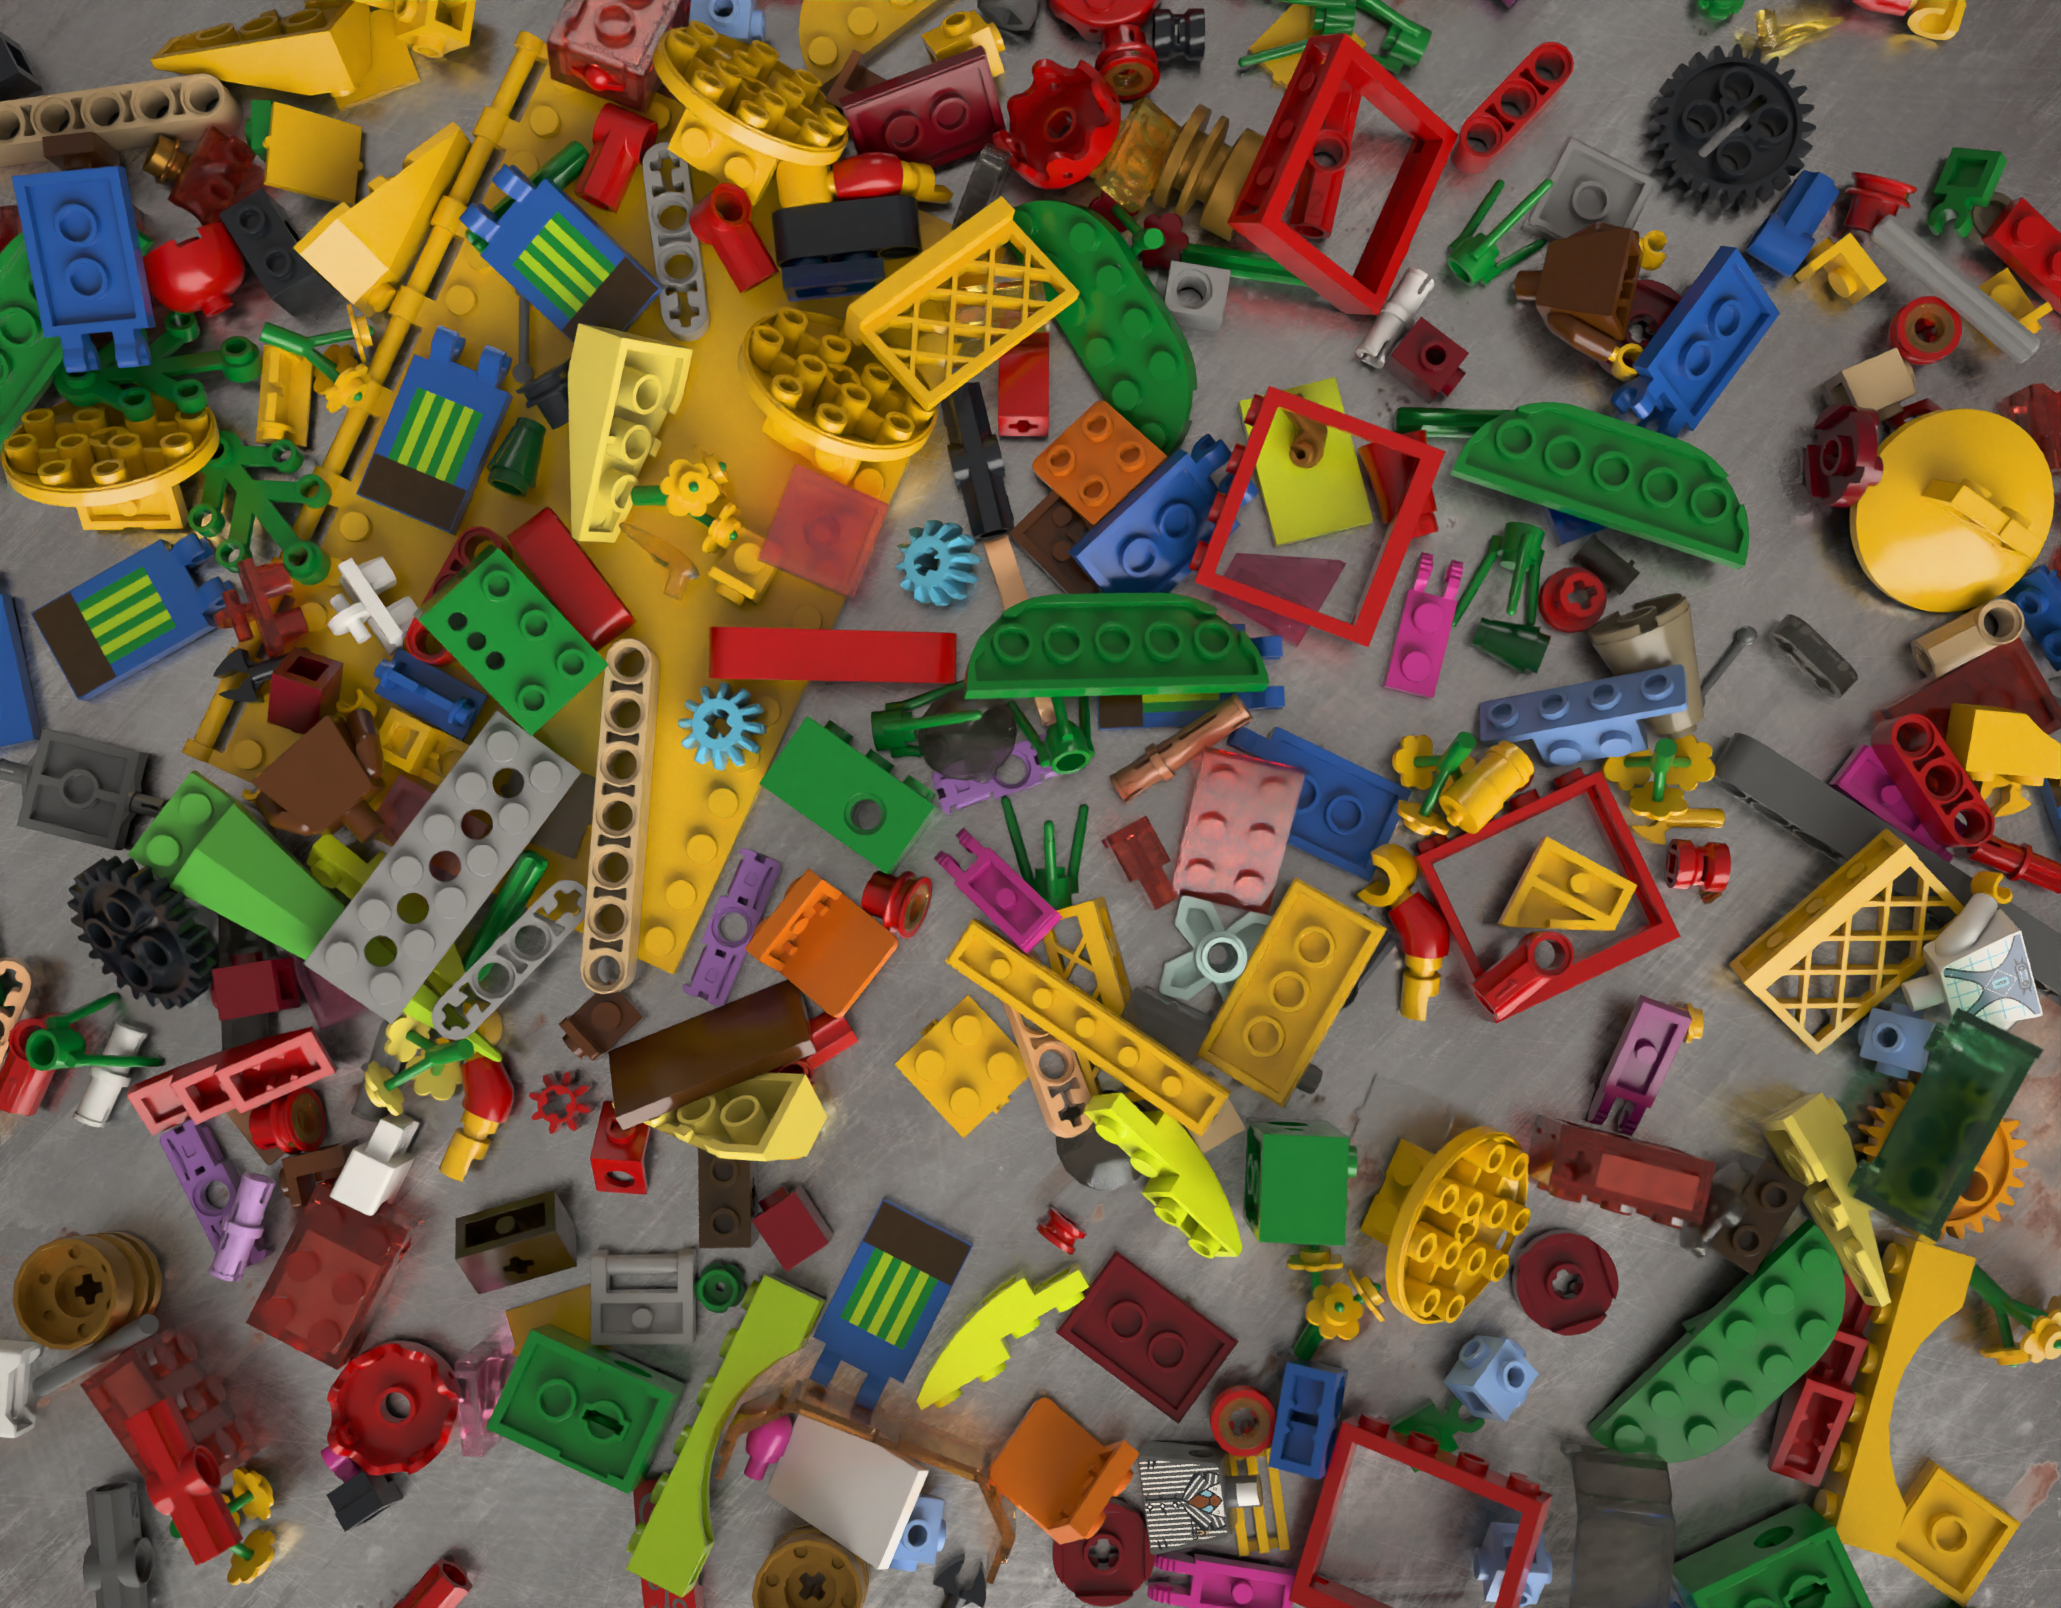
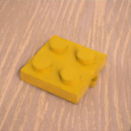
M969 995L964 997L939 1022L934 1019L920 1032L923 1037L894 1064L963 1139L992 1111L997 1114L1010 1101L1008 1096L1029 1077L1019 1048Z

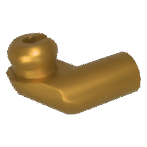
M1301 393L1296 394V396L1304 398ZM1281 409L1296 428L1292 447H1290L1289 451L1292 463L1300 468L1316 466L1323 457L1328 433L1327 426Z

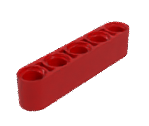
M709 627L708 678L956 683L957 633Z

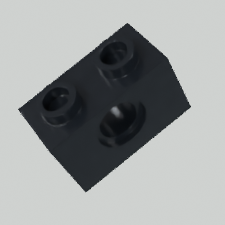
M260 188L219 214L270 298L291 315L296 314L334 290L332 285L293 248L302 237L284 208L263 188Z

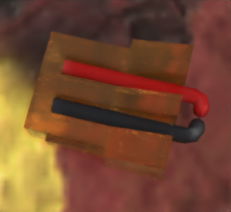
M1703 889L1698 891L1704 904H1710L1716 898L1722 896L1719 892L1703 891Z

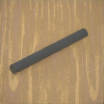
M144 1314L37 1377L32 1384L33 1391L38 1396H46L154 1334L159 1328L158 1319L152 1314Z

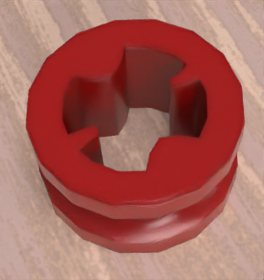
M1050 1207L1047 1211L1049 1215L1048 1221L1045 1223L1039 1222L1036 1230L1052 1244L1064 1252L1073 1255L1076 1251L1074 1247L1075 1241L1079 1238L1084 1239L1087 1232L1068 1216Z

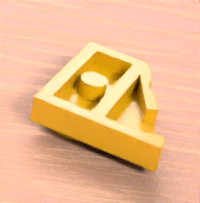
M1546 836L1541 838L1497 924L1505 928L1613 931L1620 921L1637 885Z

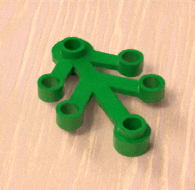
M172 311L166 316L164 321L167 331L149 346L151 365L119 368L116 365L113 339L98 352L100 370L67 373L64 366L55 375L54 384L58 393L75 406L88 407L103 402L123 412L127 420L141 422L149 419L155 413V406L149 391L175 403L177 408L183 413H197L207 406L208 398L200 381L184 379L178 382L169 377L222 369L224 376L230 381L237 383L249 382L261 375L262 358L257 345L243 336L227 338L221 344L220 350L170 357L184 343L195 340L200 334V328L194 313L184 314ZM141 328V333L148 343L149 338L146 329ZM134 383L140 387L123 390L115 385Z
M224 430L219 431V446L209 462L200 469L206 475L202 500L200 504L195 505L188 514L189 526L200 535L208 538L215 537L221 533L225 526V517L221 513L227 482H229L237 493L229 537L218 545L215 552L217 562L232 573H241L249 568L253 560L250 543L256 516L284 552L283 567L289 576L299 583L308 586L323 581L331 567L328 554L315 543L307 540L302 541L272 502L304 503L309 508L319 509L324 507L331 499L332 491L329 484L315 474L304 475L298 482L254 480L245 469L246 467H275L282 473L291 474L302 466L304 461L303 452L288 439L276 440L270 447L245 446L243 441L234 433ZM224 449L223 454L218 459H215L218 453ZM291 450L289 459L280 463L281 455ZM319 485L318 493L308 498L309 490ZM212 514L209 524L201 527L203 518L206 515ZM239 549L238 558L233 562H229L230 554L234 550ZM308 553L305 563L297 566L300 558Z

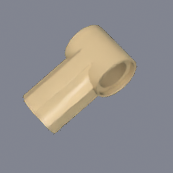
M1997 599L1968 609L1959 617L1910 642L1912 656L1920 670L1924 671L1930 679H1936L1997 646L2013 642L2017 639L2024 629L2025 619L2023 613L2015 603L2004 599ZM1987 613L1993 615L1998 622V632L1995 637L1990 635L1985 629L1984 617Z

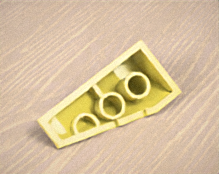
M578 323L568 370L571 530L573 539L591 542H616L633 506L631 491L634 486H640L637 477L648 455L656 456L662 444L656 436L667 413L676 414L682 401L693 353L692 349L615 329Z
M767 1072L643 1123L720 1158L772 1161L807 1156L828 1116L806 1074Z
M1822 1092L1806 1094L1755 1124L1785 1173L1808 1188L1802 1201L1819 1229L1831 1243L1839 1262L1866 1305L1883 1307L1890 1303L1891 1300L1851 1139L1843 1127L1847 1123L1846 1117L1840 1106L1831 1097L1825 1098Z

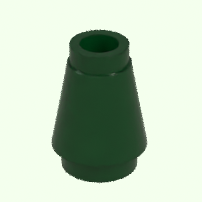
M518 417L515 425L511 428L487 465V469L490 472L487 482L506 494L526 497L529 488L536 487L546 428L534 420Z
M1482 617L1472 646L1480 648L1483 652L1521 674L1524 673V670L1537 674L1551 636L1541 633V627L1494 619L1489 620Z

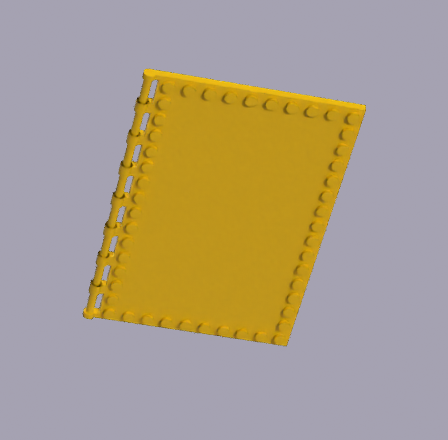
M526 31L519 32L513 44L517 49L491 106L483 108L474 127L472 135L475 137V140L449 195L442 196L430 221L433 229L406 286L400 285L388 313L392 317L368 366L367 373L371 376L367 384L368 391L358 404L348 408L322 466L316 465L312 474L318 475L329 484L332 496L327 504L338 509L320 547L330 558V571L320 583L311 586L303 585L286 573L283 567V551H281L278 558L273 556L261 581L265 587L236 648L230 647L226 655L227 657L236 649L241 648L248 650L251 661L256 663L264 661L255 656L284 594L295 598L296 600L268 659L288 653L295 646L298 648L307 647L312 653L344 663L340 700H343L352 707L358 701V694L356 693L358 688L367 694L377 705V713L374 720L378 732L391 707L397 708L440 730L442 729L374 692L380 682V679L374 676L378 664L383 659L391 662L395 654L389 656L367 622L363 624L371 634V637L360 644L357 643L351 632L335 636L328 627L329 621L338 614L329 602L334 596L343 594L350 605L354 604L339 583L342 573L339 571L338 565L352 558L358 566L382 556L396 577V585L377 595L385 607H388L409 596L417 608H420L459 536L471 527H486L508 541L513 552L512 562L568 621L507 537V535L546 506L552 508L572 533L569 422L552 430L537 404L527 409L526 402L528 400L525 395L516 392L517 389L523 386V384L514 379L512 374L513 368L519 364V296L515 293V288L480 256L481 253L469 242L465 236L468 227L459 219L468 208L467 204L493 149L505 153L496 173L504 164H507L509 167L514 164L527 177H530L571 141L577 140L590 154L594 147L592 137L595 122L601 109L608 102L657 122L658 136L656 144L661 142L670 143L686 109L683 104L644 87L640 97L626 91L593 90L584 80L571 71L569 72V70L564 69L562 50L545 43L537 36ZM536 60L545 64L546 67L520 122L510 119L509 115ZM570 73L574 78L579 80V84L575 83L571 79ZM667 158L662 160V168L654 171H660L666 185V192H676L672 184L671 172L672 169L679 167L674 166L672 160ZM638 164L617 213L602 211L577 197L574 189L580 176L563 189L572 200L657 279L642 165ZM689 164L692 173L695 203L697 204L718 186L720 181L703 170L701 172ZM776 168L761 200L754 206L752 205L750 221L777 266L772 213L782 209L779 201ZM492 181L482 204L492 209L507 194ZM838 196L834 197L835 202H839ZM669 206L660 215V224L668 230L679 229L687 220V211L680 206ZM918 209L922 243L921 253L958 226ZM452 237L463 241V244L436 301L425 297ZM701 241L710 309V326L707 332L700 339L694 341H682L675 338L664 324L659 295L627 331V333L693 350L682 401L676 414L667 413L656 436L662 444L655 457L647 456L637 477L640 486L660 485V481L668 477V466L673 460L682 458L689 461L691 465L698 463L693 446L699 444L708 456L715 453L721 462L726 464V472L729 477V481L723 483L727 497L721 499L717 496L715 501L706 504V513L716 519L724 506L731 502L740 508V513L736 520L741 522L742 527L787 552L758 605L744 599L741 606H738L715 593L714 589L718 583L714 582L707 575L711 566L717 568L727 548L721 546L715 554L703 552L702 546L709 535V527L688 514L684 516L672 515L666 505L635 506L633 504L615 543L578 541L637 622L597 653L605 660L608 650L614 643L621 639L631 638L639 640L654 651L660 662L638 959L673 975L677 974L761 791L762 786L759 783L772 766L811 681L708 678L709 627L835 629L914 456L912 454L893 461H862L854 478L846 486L842 485L812 465L810 460L798 452L794 453L761 431L767 415L751 398L740 378L737 360L741 344L747 331L756 321L768 315L778 313L780 308L786 306L800 311L819 312L846 319L848 305L921 253L900 259L789 270L778 267L780 272L774 277L746 293H740L713 246ZM1001 246L995 250V263L1002 264L1006 255L1005 247ZM675 255L668 261L666 272L674 279L686 278L691 274L694 262L687 255ZM988 256L982 261L988 262ZM965 272L958 277L957 290L986 294L987 275ZM951 283L943 289H950ZM695 288L690 291L697 292L698 289ZM677 292L681 299L682 312L680 315L674 316L673 319H679L683 327L691 326V318L699 316V313H694L688 303L687 292ZM927 300L920 305L919 318L948 322L949 302ZM529 302V366L534 370V378L571 358L574 343ZM956 303L955 323L974 325L982 306ZM911 311L905 317H912L913 311ZM439 325L458 332L460 337L466 339L464 349L456 362L457 364L478 372L479 360L486 344L506 352V356L513 359L500 390L508 392L513 398L456 535L356 495L413 356L415 354L429 360L432 339ZM410 326H413L422 331L394 391L383 387V383ZM888 328L880 334L881 337L890 343L902 345L910 350L911 330ZM918 331L916 351L946 354L947 334ZM954 335L953 355L960 356L968 337ZM915 364L921 370L932 389L944 381L945 367ZM368 415L380 419L352 481L347 480L340 475ZM518 417L534 420L546 428L536 487L529 488L526 497L506 494L487 482L490 474L487 465L511 428L515 425ZM319 485L309 490L308 498L318 493ZM303 504L292 527L302 541H310L326 505L319 509H312ZM493 541L480 543L475 550L474 557L479 555L490 544L495 546ZM431 633L427 636L425 643L428 653L434 655L440 652L444 646ZM404 637L402 650L410 653L406 646V637ZM632 652L625 657L622 663V672L626 677H634L643 670L645 664L643 654L641 652ZM458 661L449 666L439 667L432 665L488 696L464 742L471 745L496 711L522 728ZM605 669L532 735L582 772L521 852L523 854L526 850H533L538 855L545 857L548 862V867L525 906L528 909L558 881H577L587 890ZM237 672L232 676L221 679L194 738H187L181 752L252 783L251 781L256 778L257 772L262 773L304 734L295 733L289 729L267 722L271 680L264 683L260 690L265 702L260 704L247 703L225 751L214 748L216 739L235 701L222 697L219 693L239 688L244 679L250 676ZM722 682H725L732 686L733 695L742 688L749 691L751 697L748 705L758 703L763 707L764 712L752 722L767 726V733L763 735L752 734L750 740L759 744L761 750L755 754L746 748L742 749L746 762L744 766H736L729 757L725 770H717L713 766L712 758L703 765L694 760L698 747L695 749L683 747L681 741L693 731L680 728L678 721L682 718H693L694 712L688 710L684 704L685 701L690 699L701 705L703 700L700 696V688L707 686L717 696L718 687ZM629 702L619 710L618 722L622 728H630L639 721L641 711L638 703ZM338 711L335 716L342 717L347 722V718ZM719 717L715 721L714 726L719 730V733L727 736L732 727L727 724V720ZM631 752L623 753L615 760L614 772L620 780L629 778L635 772L637 763L634 755ZM384 761L385 769L381 777L386 787L368 804L386 823L383 830L373 839L393 847L437 790L438 786ZM506 768L495 774L492 784L498 795L504 798H512L522 791L524 780L518 771ZM620 803L612 809L610 823L617 831L627 828L631 823L633 815L630 806L627 803ZM471 810L464 815L461 821L463 833L474 840L483 839L488 836L493 827L490 815L483 810ZM439 852L430 861L431 865L450 874L458 876L460 873V859L452 852ZM620 853L611 856L606 864L608 877L613 882H619L627 875L629 867L626 858ZM517 859L506 872V874L503 876V878L500 880V882L497 884V886L494 888L492 893H495L497 895L499 894ZM559 890L553 896L558 902L557 907L549 915H546L542 907L536 911V913L554 921H557L566 912L575 916L580 911V908L576 905L580 895L574 890L568 894ZM612 904L604 910L602 924L608 932L614 934L623 926L624 913L621 908ZM584 920L574 930L583 933Z

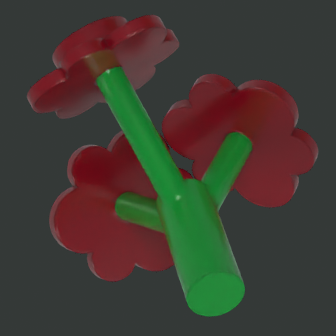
M1124 181L1118 186L1114 183L1106 184L1101 191V195L1094 198L1088 208L1102 215L1120 233L1128 229L1133 234V245L1130 248L1135 256L1143 253L1142 260L1145 266L1153 268L1160 265L1163 269L1169 270L1171 260L1181 262V251L1189 245L1188 236L1181 232L1183 228L1181 218L1175 213H1166L1161 217L1151 214L1145 218L1144 228H1141L1132 218L1141 209V203L1136 199L1138 196L1137 186L1131 181Z

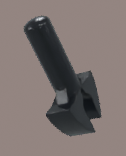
M302 647V648H301V649H304V650H307V651L311 652L307 647ZM236 649L221 662L213 676L223 679L237 672L250 676L244 679L239 688L221 692L219 695L243 703H264L265 701L260 690L266 681L271 680V673L288 653L256 663L250 660L248 650Z
M965 1554L953 1558L934 1575L933 1585L943 1588L945 1594L940 1608H963V1606L972 1602L984 1608L987 1586L985 1568L982 1562L976 1571L973 1582L964 1585L961 1590L957 1589L958 1581L956 1576L963 1566Z

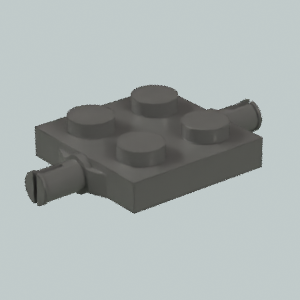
M43 728L37 752L28 765L0 758V768L14 771V773L0 770V779L22 785L23 803L17 826L112 850H123L130 821L135 814L156 818L161 810L150 808L149 805L164 808L169 801L168 799L141 794V780L149 753Z

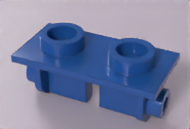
M2045 563L2028 571L2026 576L2017 581L2005 594L2011 602L2021 609L2028 629L2056 671H2060L2061 582L2056 576L2058 574L2055 569L2049 571Z
M398 648L391 662L383 659L378 664L374 676L380 679L374 691L376 694L463 741L488 698L487 695L434 666L417 660L413 655L401 648Z

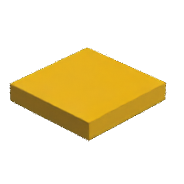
M1929 1459L1903 1497L1906 1512L1893 1558L1962 1607H1965L2021 1523Z

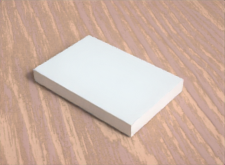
M805 1398L792 1428L789 1443L784 1455L778 1461L765 1494L876 1569H888L929 1470L817 1399Z

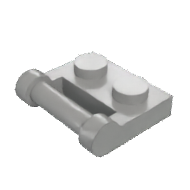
M679 1249L678 1254L611 1255L610 1250H593L590 1267L591 1345L693 1344L696 1340V1249ZM677 1274L678 1289L610 1290V1275Z

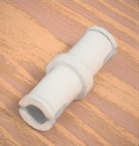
M1414 267L1407 268L1399 285L1388 302H1384L1379 315H1376V321L1362 343L1355 350L1358 357H1362L1364 353H1367L1362 359L1363 362L1375 368H1382L1401 335L1407 334L1412 329L1415 323L1413 316L1435 285L1432 278H1428L1423 283L1428 276L1427 273Z
M115 1022L114 1030L102 1055L137 1056L142 1042L146 1039L148 1033L135 1026ZM91 1066L88 1074L92 1078L72 1117L86 1125L105 1128L106 1121L121 1088L128 1087L132 1076L128 1074L131 1067Z

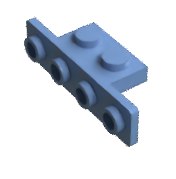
M1677 664L1484 701L1480 705V740L1485 747L1497 745L1502 740L1512 743L1533 739L1547 768L1570 766L1577 762L1605 757H1621L1628 753L1648 750L1647 732L1641 719L1683 712L1688 709L1685 669L1683 665Z

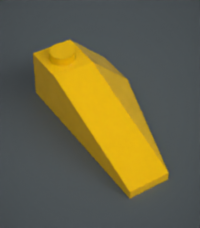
M305 0V10L287 17L280 18L277 10L274 9L260 13L258 18L243 24L237 31L232 23H224L171 38L150 61L156 70L185 75L209 74L221 81L309 96L330 93L332 97H343L355 92L359 88V82L372 67L369 5L353 0Z
M454 121L407 154L403 161V170L387 178H384L381 174L367 184L370 191L367 197L352 208L344 201L337 205L293 248L366 317L370 318L375 312L384 311L392 304L400 285L404 284L433 227L430 221L442 196L449 195L472 143Z

